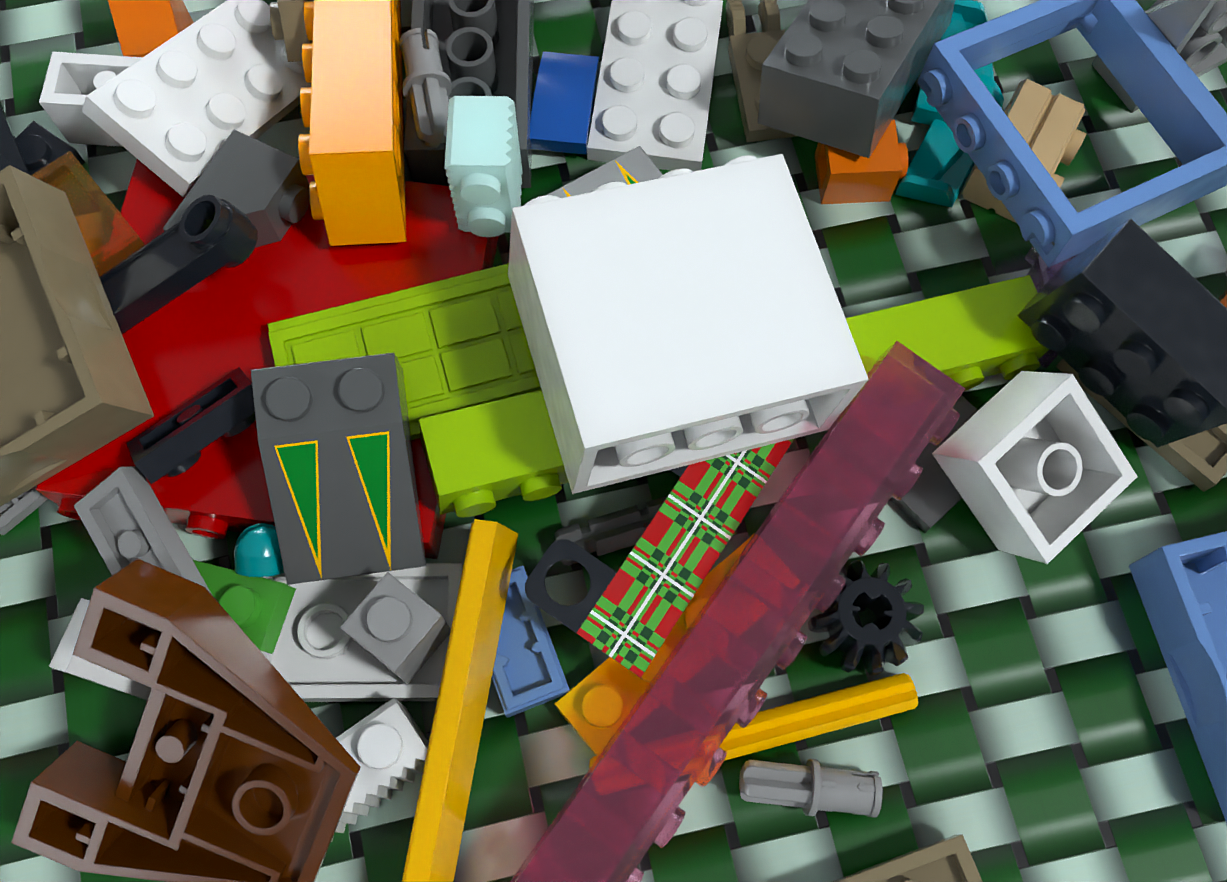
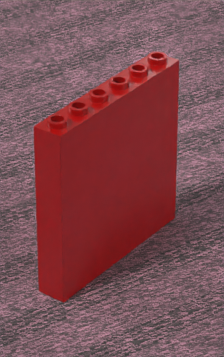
M138 159L135 163L102 275L164 233L163 227L184 199ZM306 175L309 184L311 181H315L314 175ZM405 181L406 242L330 246L324 220H314L311 206L309 205L304 217L299 222L292 223L281 241L256 247L249 258L234 268L221 267L122 334L154 417L38 484L36 491L59 505L57 513L82 521L74 505L119 467L136 466L130 455L127 442L236 368L240 367L252 382V369L275 367L267 324L492 268L499 236L481 237L458 229L457 217L455 216L456 211L452 203L453 198L451 197L449 186ZM256 420L243 432L228 438L222 435L200 450L201 457L185 472L174 477L164 475L153 484L148 481L171 523L186 525L185 530L191 534L211 539H224L227 531L242 533L247 527L258 523L275 526L258 443ZM421 438L411 440L424 552L425 558L438 559L446 514L440 515Z

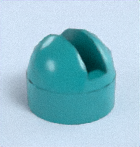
M258 523L247 527L239 535L234 550V565L237 574L248 577H268L285 573L275 526Z

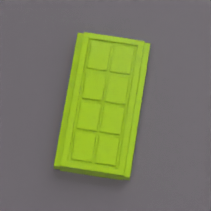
M508 264L267 324L275 367L395 353L403 368L411 440L421 438L419 419L541 390L508 278Z

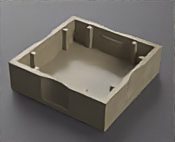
M10 165L0 171V507L154 417L66 193Z

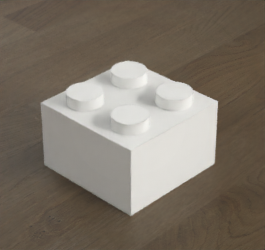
M1021 371L932 453L998 550L1048 564L1138 477L1074 375L1068 373Z

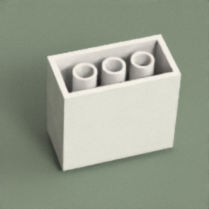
M783 154L758 159L751 155L741 156L732 159L723 166L694 172L686 168L676 169L665 173L658 179L629 185L623 182H610L599 186L589 193L564 198L546 195L532 199L524 206L512 208L508 278L572 494L826 431L869 380Z

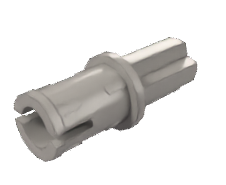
M414 28L405 32L399 40L406 71L402 90L406 100L411 102L417 137L425 141L427 147L437 148L440 143H446L448 96L452 91V83L449 76L442 69L439 39L436 33L426 29L425 39L427 47L424 48L421 28Z
M808 759L805 766L748 760L742 766L739 777L740 797L744 801L801 807L805 816H815L817 811L820 810L866 815L867 817L875 818L881 809L883 788L881 777H878V771L865 772L820 767L817 759Z

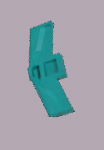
M955 0L951 23L940 41L987 22L988 19L983 3L973 0ZM993 62L974 70L999 106L1003 108L1004 97L994 79ZM918 85L911 121L931 125L909 165L906 176L902 178L895 195L952 207L975 163L968 153L963 152L958 147L953 132L936 108L929 105L926 101L928 97Z

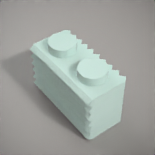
M453 96L449 99L444 169H446V176L450 184L449 190L453 198L452 203L456 211L455 216L457 217L458 229L464 232H471L481 237H495L504 232L511 233L512 208L521 206V175L523 172L514 101L508 96Z

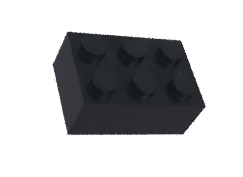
M1131 218L1064 264L1017 315L1031 328L1033 336L1041 345L1061 356L1078 373L1081 382L1090 391L1103 396L1126 418L1128 426L1135 434L1150 441L1157 448L1227 423V308Z

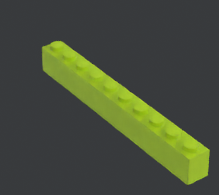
M1022 276L846 318L869 380L834 423H842L858 418L870 410L869 406L888 400L892 408H901L914 404L928 395L927 389L941 385L946 386L949 394H956L978 386L985 380L984 377L1002 373L1005 380H1011L1021 371H1035L1041 365L1038 359L1050 349L1041 345L1033 336L1031 328L1017 316L1038 293L1031 276ZM542 390L419 419L421 444L440 515L455 511L457 517L477 516L495 508L497 500L521 494L525 501L539 500L558 493L562 489L561 484L569 483Z

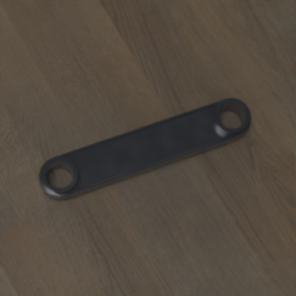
M203 195L187 207L181 221L101 275L99 278L121 333H125L221 267L234 268L249 258L255 249L258 231L248 216L224 199H219L213 195Z

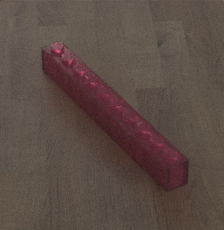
M898 341L877 359L867 374L869 380L827 430L510 882H641L644 872L637 865L652 843L663 848L673 837L686 814L679 807V804L694 782L703 788L719 770L727 754L719 746L735 723L745 728L756 716L767 697V693L760 689L769 673L775 665L784 670L794 660L807 639V635L800 631L802 625L814 608L823 613L834 602L846 583V578L839 574L853 551L859 556L864 555L884 528L885 523L877 517L891 496L898 501L901 500L919 478L923 470L921 466L915 463L928 442L938 446L955 426L960 413L954 410L953 406L964 392V387Z

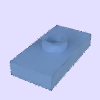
M524 566L512 569L492 673V679L507 718L562 697L570 691L540 609L526 596L525 583L528 577Z

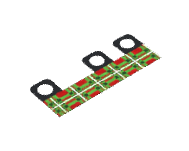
M794 439L671 469V471L680 476V479L618 572L605 565L574 542L560 539L550 545L527 578L525 583L527 598L641 678ZM561 560H574L585 567L590 576V589L587 596L581 602L574 605H562L555 602L548 595L545 587V577L549 568Z

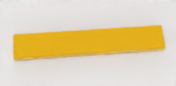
M474 519V523L471 524L402 882H454L519 534L498 522Z

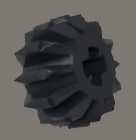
M861 559L851 562L848 566L847 576L836 569H832L824 577L828 590H815L811 595L810 603L823 613L812 617L808 621V629L816 633H829L830 637L821 644L818 650L824 657L832 654L837 648L844 651L841 659V670L849 673L854 670L862 658L864 667L869 675H878L884 670L885 659L889 663L899 666L908 659L904 644L915 645L921 641L922 631L909 621L918 618L924 613V605L917 602H904L903 596L912 588L911 580L907 578L902 579L895 586L887 582L890 575L888 563H880L871 574V577ZM869 608L874 612L877 619L862 628L857 624L853 616L857 612H862Z

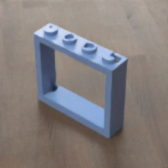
M1039 0L934 43L917 83L928 97L926 101L939 112L953 132L958 147L963 152L968 153L985 177L992 195L1002 201L1019 225L1024 240L1031 242L1048 268L1083 252L1130 218L1140 226L1227 185V113L1136 0ZM1075 28L1082 34L1183 164L1178 168L1080 212L1075 210L974 71Z

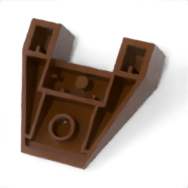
M137 558L94 588L72 654L152 688L127 761L76 741L31 781L11 843L79 872L163 882H315L361 767L204 586Z

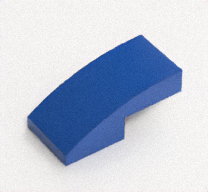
M543 51L530 117L531 149L587 154L599 57Z

